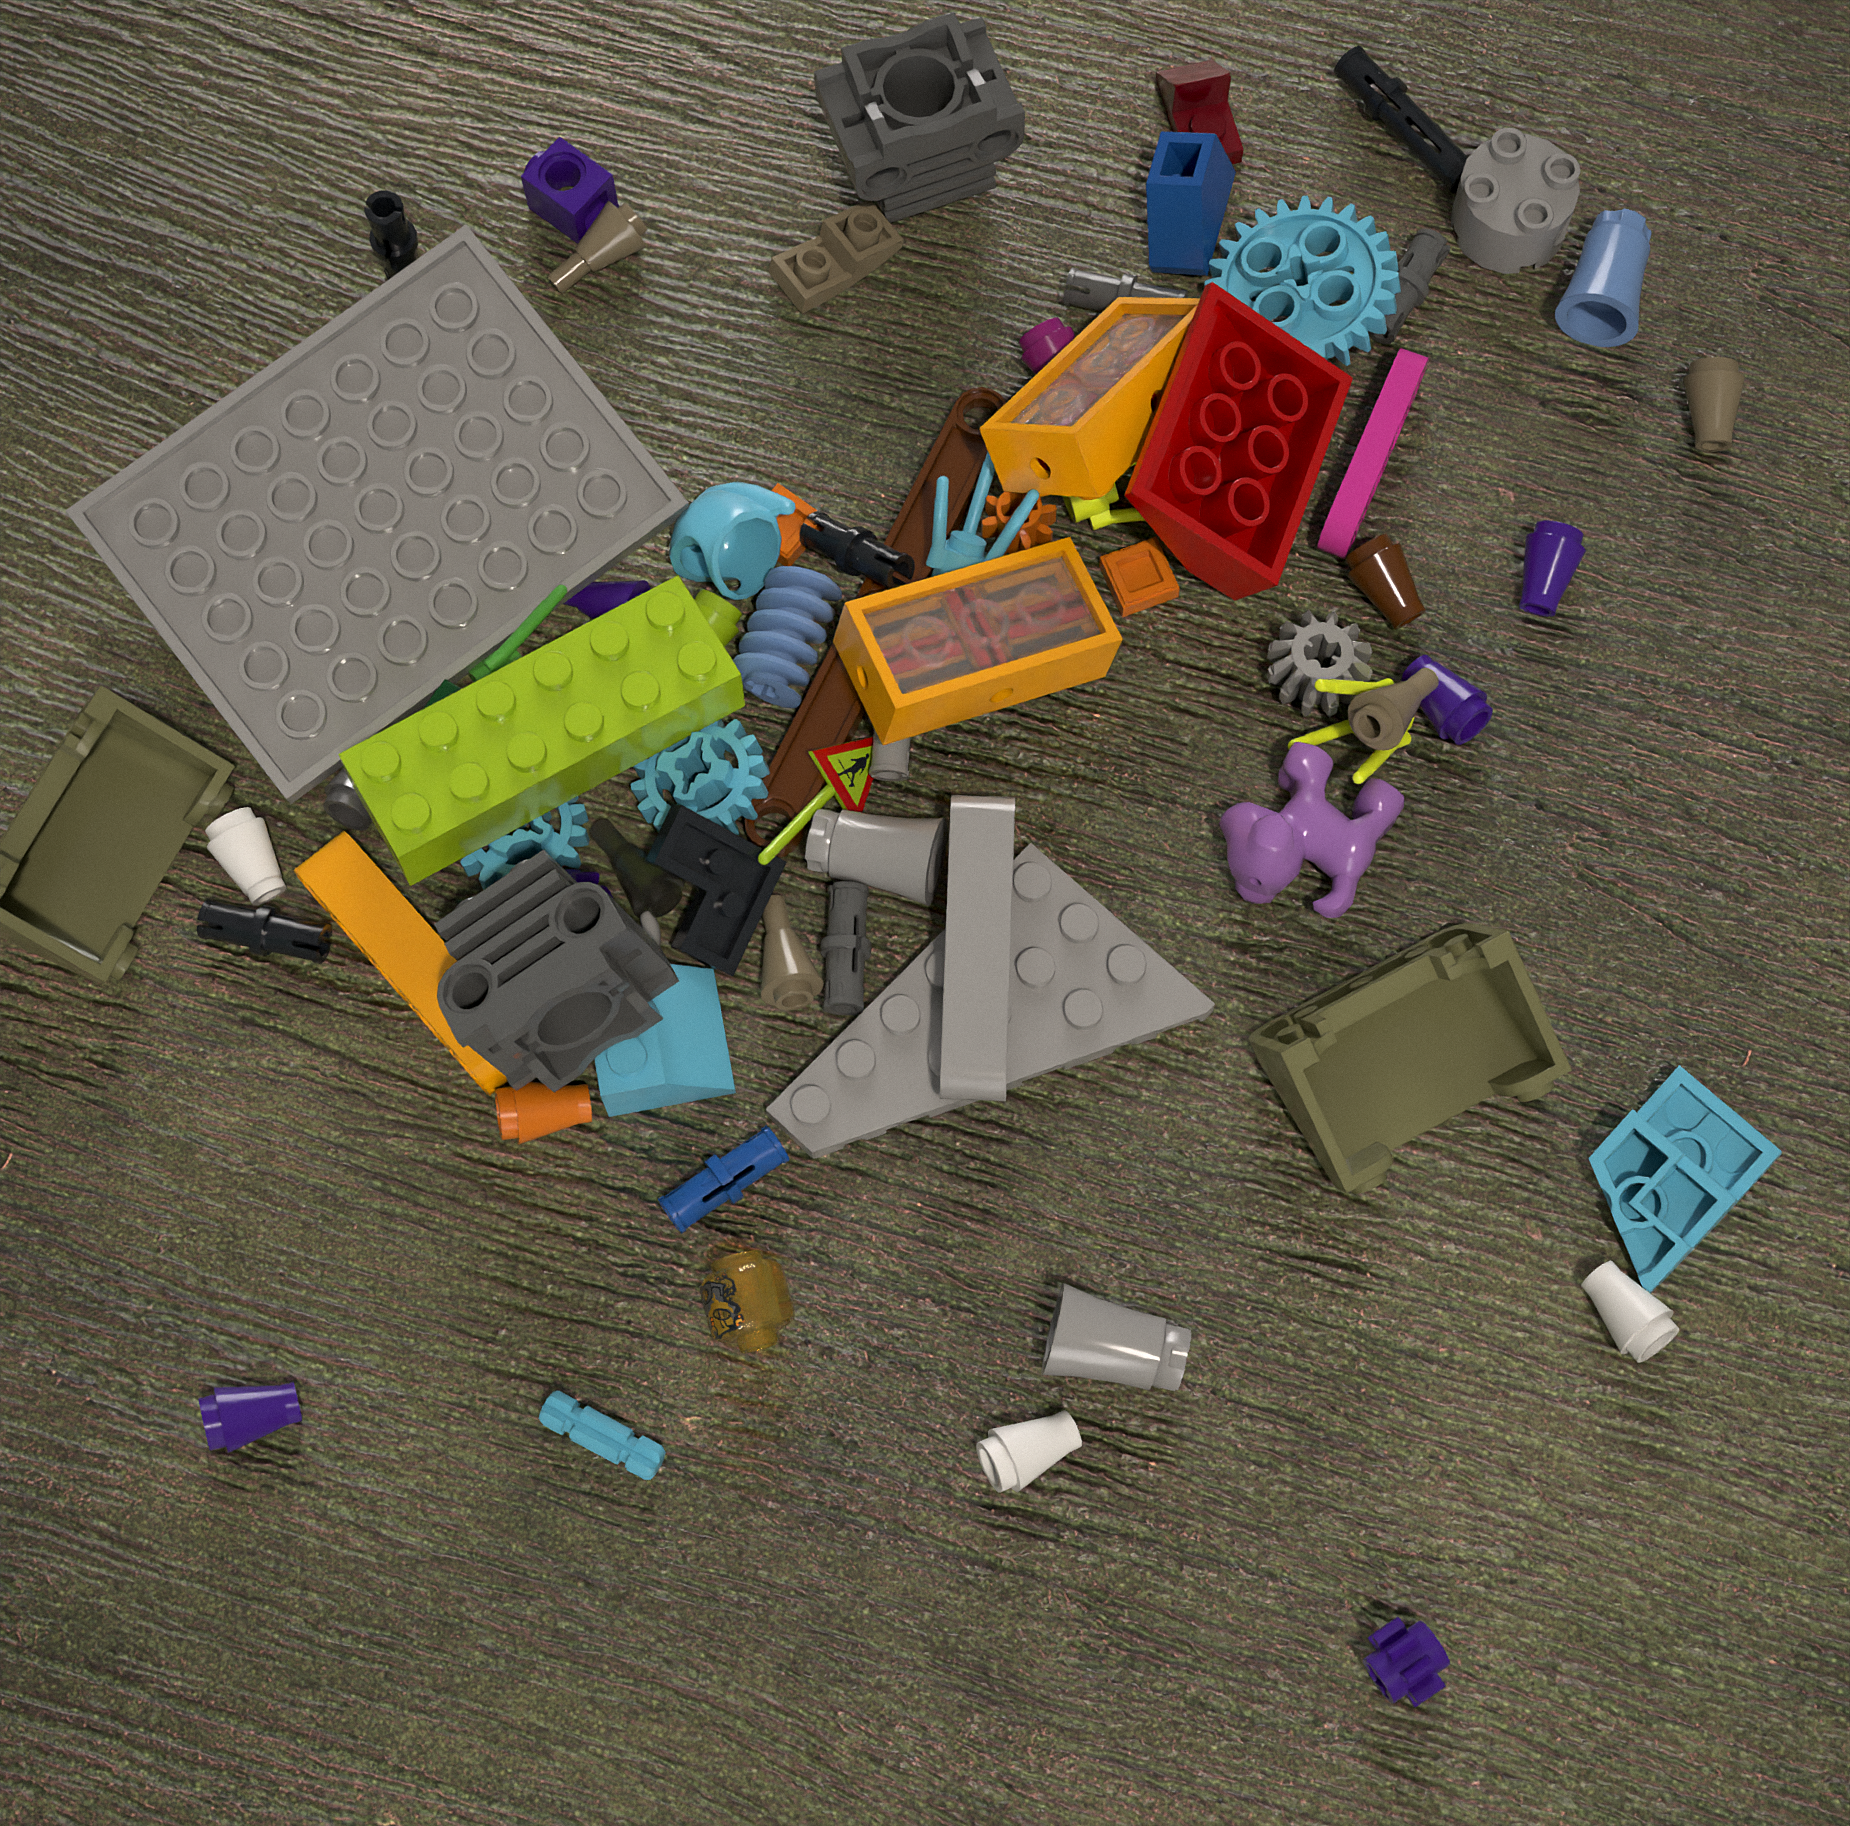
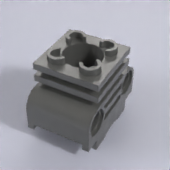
M953 11L931 18L896 35L871 38L842 47L841 63L814 71L817 100L856 192L864 200L877 201L881 213L890 223L996 188L994 178L996 167L994 162L1008 157L1023 142L1025 111L1022 104L1016 101L986 34V24L982 17L959 23Z
M542 850L530 859L516 864L503 878L476 896L463 900L456 906L454 911L434 924L438 933L447 941L444 945L449 954L457 960L444 973L438 984L437 1000L439 1007L457 1042L462 1047L468 1045L506 1076L510 1086L516 1091L535 1078H538L549 1089L556 1092L580 1076L587 1066L604 1050L624 1040L636 1038L663 1020L653 999L679 982L661 947L601 886L591 882L577 883L545 850Z

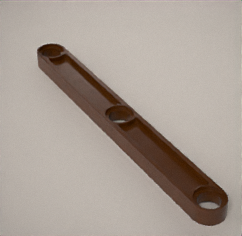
M984 387L972 388L962 393L955 402L883 543L913 557L915 570L911 580L893 572L894 577L904 581L906 584L930 578L933 571L932 567L926 565V561L932 545L937 479L940 476H946L949 480L946 540L950 538L952 531L958 530L971 504L988 450L980 430L968 426L964 416L975 407H986L996 413L1006 404L1001 394L993 389ZM866 577L855 599L889 589ZM832 643L769 766L770 774L762 780L769 792L768 797L753 799L751 803L758 816L755 820L746 818L744 820L747 840L762 849H765L772 842L764 840L755 831L758 821L763 816L778 813L787 817L791 822L827 785L808 751L851 742L866 713L864 705L834 643ZM811 820L776 855L777 857L783 858L794 852L800 844Z

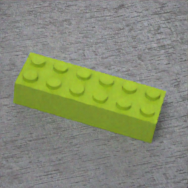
M677 575L338 755L352 787L408 884L412 886L689 737L692 732H698L745 706L742 676L685 584Z

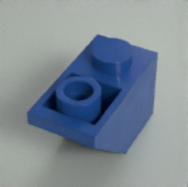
M1160 132L1146 182L1149 267L1152 272L1208 275L1210 268L1208 263L1214 254L1236 174L1217 134Z

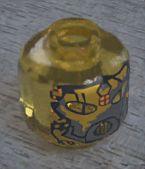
M761 1250L737 1253L711 1263L712 1273L702 1281L700 1294L712 1337L721 1343H738L740 1354L760 1351L779 1344L776 1332L786 1328L795 1317V1309L782 1265L775 1260L764 1259Z

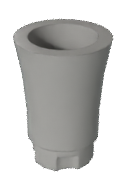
M819 809L813 816L812 825L807 837L805 852L807 869L829 873L831 878L859 882L893 892L929 906L936 895L943 870L947 845V821L945 818H902L872 815L845 809L841 813Z
M1063 1283L1050 1323L1041 1374L1089 1378L1120 1383L1145 1390H1150L1153 1386L1158 1389L1163 1388L1175 1391L1179 1389L1185 1371L1190 1348L1191 1330L1174 1326V1324H1166V1318L1138 1312L1096 1298Z

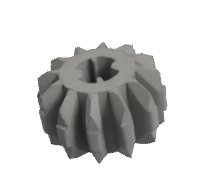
M1309 609L1306 613L1302 614L1300 626L1286 620L1280 627V640H1274L1268 648L1267 658L1273 663L1269 666L1267 672L1269 684L1282 686L1279 694L1282 705L1292 702L1297 698L1301 700L1300 708L1304 717L1311 714L1314 704H1320L1323 711L1330 718L1337 713L1339 701L1350 705L1353 698L1357 696L1319 692L1314 687L1318 679L1370 682L1372 669L1366 664L1372 654L1370 643L1356 641L1360 632L1357 622L1342 629L1337 626L1338 615L1335 610L1326 616L1325 623H1318L1316 617Z

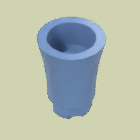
M1625 208L1618 211L1604 210L1597 215L1592 229L1586 235L1580 259L1570 284L1555 310V320L1558 326L1572 339L1597 347H1615L1629 342L1637 334L1639 328L1640 296L1644 272L1650 254L1649 241L1651 238V230L1648 229L1645 223L1646 218L1639 213Z

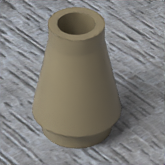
M1706 357L1695 360L1689 364V374L1683 378L1695 433V448L1698 450L1716 452L1732 447V433L1745 380L1744 375L1739 373V363L1734 359Z

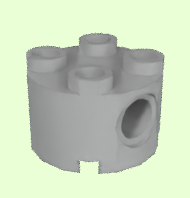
M1503 128L1496 131L1491 140L1482 143L1467 158L1450 215L1451 227L1454 224V230L1458 235L1457 244L1463 254L1482 268L1503 274L1519 273L1521 267L1535 264L1534 269L1547 264L1562 247L1580 193L1578 180L1580 165L1576 158L1566 154L1550 141L1523 134L1518 129Z

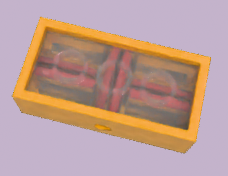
M1118 297L985 422L979 430L1004 492L1028 493L1031 489H1035L1039 492V497L1060 495L1079 497L1082 500H1093L1111 491L1114 482L1133 463L1138 461L1200 298Z
M1067 537L845 602L833 643L884 746L1106 676L1123 638L1071 537Z

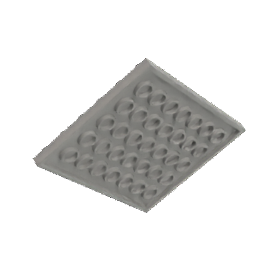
M464 225L65 511L291 805L343 766L338 755L339 753L416 713L427 704L444 679L455 684L469 673L468 671L496 651L558 585H565L567 594L554 607V610L675 522L681 513L689 507V502L470 228Z

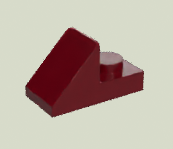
M1213 60L1156 72L1155 79L1172 132L1217 134L1231 163H1241L1244 149L1228 103L1231 82L1230 72Z

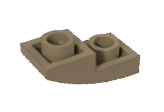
M866 200L824 219L819 236L771 257L768 272L801 314L835 297L870 274L902 248L904 239L872 201Z

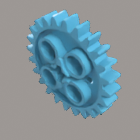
M1302 196L1298 210L1290 211L1285 201L1281 199L1277 203V215L1269 217L1260 208L1255 210L1257 225L1253 228L1237 222L1235 229L1238 242L1225 239L1220 240L1219 246L1222 258L1210 259L1208 264L1212 279L1206 280L1204 285L1214 282L1269 321L1278 316H1288L1286 320L1274 322V324L1326 360L1335 356L1345 366L1350 365L1348 349L1355 346L1360 350L1369 352L1371 344L1368 331L1376 334H1385L1387 327L1384 315L1396 314L1397 312L1395 294L1401 292L1399 273L1397 272L1399 268L1396 251H1390L1389 237L1386 231L1376 233L1374 218L1371 215L1357 222L1356 209L1353 204H1349L1339 214H1336L1331 197H1327L1319 210L1311 209L1308 196ZM1327 251H1332V252H1334V253H1332V254H1330V255H1328V256H1322V257L1316 256V255H1318V254H1320V253H1322V252H1327ZM1267 267H1275V269L1269 272H1259L1260 270ZM1338 300L1347 301L1340 306H1329L1330 303Z

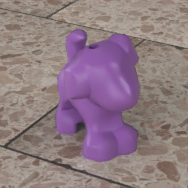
M1295 742L1288 751L1279 770L1278 784L1280 788L1289 791L1291 795V800L1287 802L1284 808L1277 813L1250 802H1242L1230 807L1223 813L1219 825L1227 842V861L1235 878V889L1246 902L1251 904L1271 903L1277 893H1280L1299 874L1303 859L1313 862L1332 880L1331 891L1323 898L1313 902L1314 910L1326 918L1341 917L1353 904L1358 881L1371 864L1376 852L1375 844L1392 828L1397 820V816L1403 809L1404 796L1389 783L1381 779L1371 778L1357 795L1352 805V817L1354 820H1350L1325 798L1327 780L1334 765L1332 758L1315 745Z

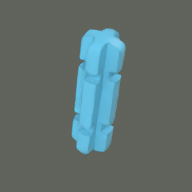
M553 1391L546 1399L539 1414V1420L545 1427L560 1435H563L565 1432L570 1433L569 1438L573 1442L616 1465L621 1461L626 1463L625 1468H627V1471L644 1480H651L658 1472L666 1454L662 1445L643 1435L639 1439L634 1437L635 1433L632 1429L589 1406L581 1409L578 1400L561 1391Z

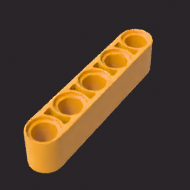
M343 830L293 870L322 908L487 1095L491 1096L496 1088H500L508 1082L505 1075L468 1045L462 1047L457 1042L439 1007L437 1000L438 984L444 973L457 960L449 954L444 945L445 942L349 834Z

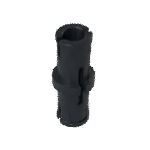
M380 190L367 198L366 205L368 207H364V213L371 227L369 241L372 250L383 261L384 272L389 280L419 258L416 251L418 235L414 225L405 217L401 198L395 192Z
M815 511L807 517L810 522L822 527L821 531L805 523L801 526L799 536L802 546L835 560L837 567L851 576L862 574L884 585L887 589L906 585L904 581L894 577L893 572L909 580L913 577L915 570L913 557L878 542L876 535L862 526L850 528L830 518L829 515L822 511Z
M206 899L200 908L197 920L209 922L208 926L201 924L197 926L199 938L249 947L252 955L267 957V955L273 952L322 964L326 960L332 942L321 941L322 937H332V927L330 924L280 915V911L276 907L262 905V907L255 910L218 902L215 899Z

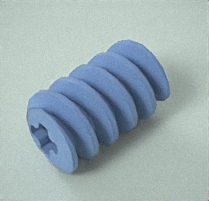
M780 566L771 569L765 577L766 590H763L757 597V611L749 617L747 622L749 633H746L739 642L740 654L733 659V662L741 673L743 688L746 691L773 705L784 708H796L801 704V696L788 686L804 687L808 685L810 681L809 674L797 664L813 665L817 663L819 658L817 651L806 643L821 644L826 640V630L816 622L829 623L834 619L835 611L825 601L840 600L842 598V591L834 581L824 574L796 566Z

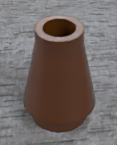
M1382 534L1371 539L1345 558L1346 563L1351 569L1347 575L1348 578L1389 620L1394 630L1411 623L1426 612L1419 599L1400 543L1393 544L1388 534Z

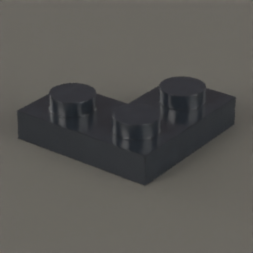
M672 804L645 860L646 863L697 889L696 895L671 948L723 975L733 977L787 862L775 856L767 865L760 864L758 856L764 849L683 805Z

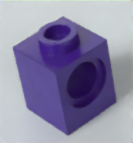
M561 137L546 151L536 153L529 160L524 173L521 175L528 208L577 244L607 201H610L616 208L619 207L613 174ZM565 186H574L572 189L569 190H558Z

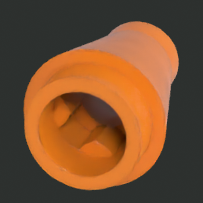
M529 1082L517 1091L511 1086L495 1089L496 1113L501 1140L517 1139L519 1145L577 1124L592 1122L591 1101L587 1084L565 1085L556 1092H553L545 1084L539 1082Z

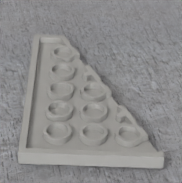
M1032 843L1013 860L1006 1091L1021 1086L1022 1081L1062 1067L1066 1070L1111 1054L1116 1048L1129 1043L1139 1044L1156 1038L1160 1032L1197 1019L1199 1022L1204 1021L1213 1012L1215 1006L1213 1001ZM946 928L766 1108L767 1117L813 1159L841 1150L850 1142L859 1139L869 1140L886 1134L887 1129L927 1115L931 1118L979 1101L940 1099Z

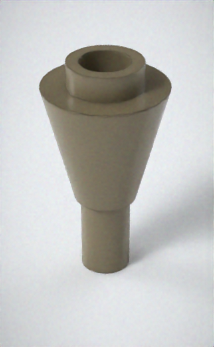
M607 201L574 248L575 253L547 276L548 280L563 295L588 272L600 270L646 248L644 241L640 237L647 231L646 226L627 203L624 202L619 208H616L610 201Z
M1421 668L1406 681L1363 692L1354 697L1349 705L1348 719L1357 738L1365 745L1376 750H1389L1396 747L1402 740L1421 701L1438 687L1439 679L1436 673L1429 668Z
M771 895L762 914L767 935L764 939L761 999L780 1010H798L806 1007L813 1001L814 997L823 989L824 983L796 932L791 929L784 897L781 895Z

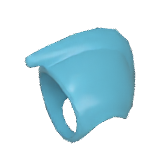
M744 482L719 484L707 488L681 513L674 524L669 543V557L673 570L676 574L696 582H713L723 596L733 600L747 599L755 595L765 585V577L775 567L780 554L782 537L777 517L779 514H793L796 509L795 503L785 496L759 485ZM739 580L741 586L736 591H731L723 581Z

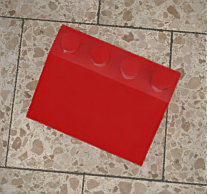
M1214 282L1205 285L1124 494L1125 497L1187 571L1234 601L1277 586L1353 377Z

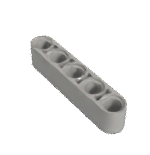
M951 795L940 1099L1006 1101L1015 797Z

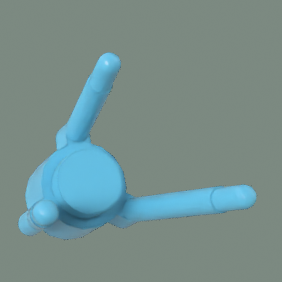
M988 451L981 468L963 530L952 531L950 538L947 540L949 480L946 476H940L937 479L932 545L926 561V565L933 568L931 577L1002 557L1039 499V492L1037 490L1031 489L1028 491L987 554L984 551L987 544L986 541L975 534L995 473V468Z

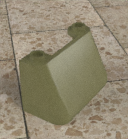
M100 685L73 721L0 839V937L99 985L104 984L109 976L119 981L139 949L129 943L134 933L133 927L193 827L205 814L216 819L226 805L234 790V787L226 783V780L235 765Z
M1475 923L1454 925L1421 940L1255 1030L1248 1038L1259 1063L1335 1188L1345 1193L1351 1191L1353 1194L1374 1189L1387 1179L1385 1171L1394 1162L1390 1151L1495 1094L1505 1097L1517 1096L1519 1102H1528L1540 1098L1555 1087L1553 1080L1572 1071L1509 931Z

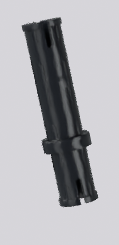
M1360 45L1351 48L1336 64L1334 68L1335 75L1341 78L1366 104L1365 112L1373 120L1381 119L1407 145L1410 151L1439 177L1450 192H1456L1468 156L1406 94L1407 85L1400 78H1390L1366 54V51ZM1371 85H1376L1400 111L1396 112ZM1415 125L1441 153L1437 154L1411 126Z

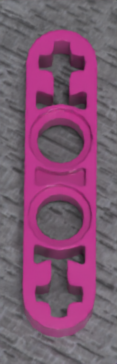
M1404 348L1399 349L1330 509L1318 541L1317 549L1343 559L1348 556L1416 397L1429 362L1428 357Z

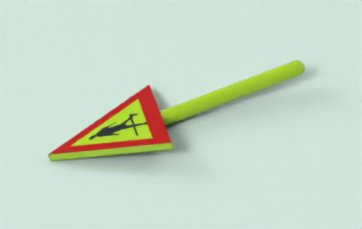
M873 737L808 751L827 785L759 854L758 862L760 864L767 865L813 818L816 811L821 809L833 796L836 797L843 810L863 812L874 779L869 775Z

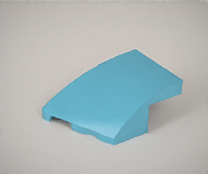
M1680 1065L1638 1112L1632 1109L1588 1159L1605 1195L1642 1287L1649 1293H1652L1781 1156L1782 1151Z

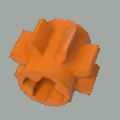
M1003 492L999 499L988 495L986 497L985 512L990 517L982 520V537H996L997 540L1027 493ZM1039 497L1004 555L1038 546V544L1043 545L1052 542L1053 531L1049 525L1056 522V505L1047 504L1042 506Z

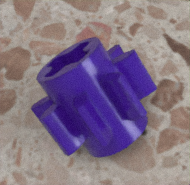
M1396 1617L1367 1638L1375 1651L1362 1659L1363 1664L1374 1684L1391 1704H1394L1406 1695L1415 1708L1446 1687L1438 1673L1450 1665V1660L1439 1640L1424 1622L1419 1620L1406 1629L1401 1619Z

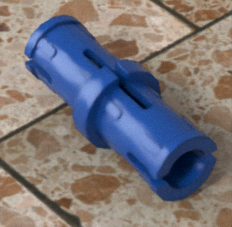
M766 1125L761 1128L760 1132L720 1159L714 1154L705 1160L706 1168L667 1195L659 1197L658 1201L673 1225L682 1234L687 1231L688 1227L729 1200L731 1204H735L744 1198L742 1190L790 1159L780 1141Z

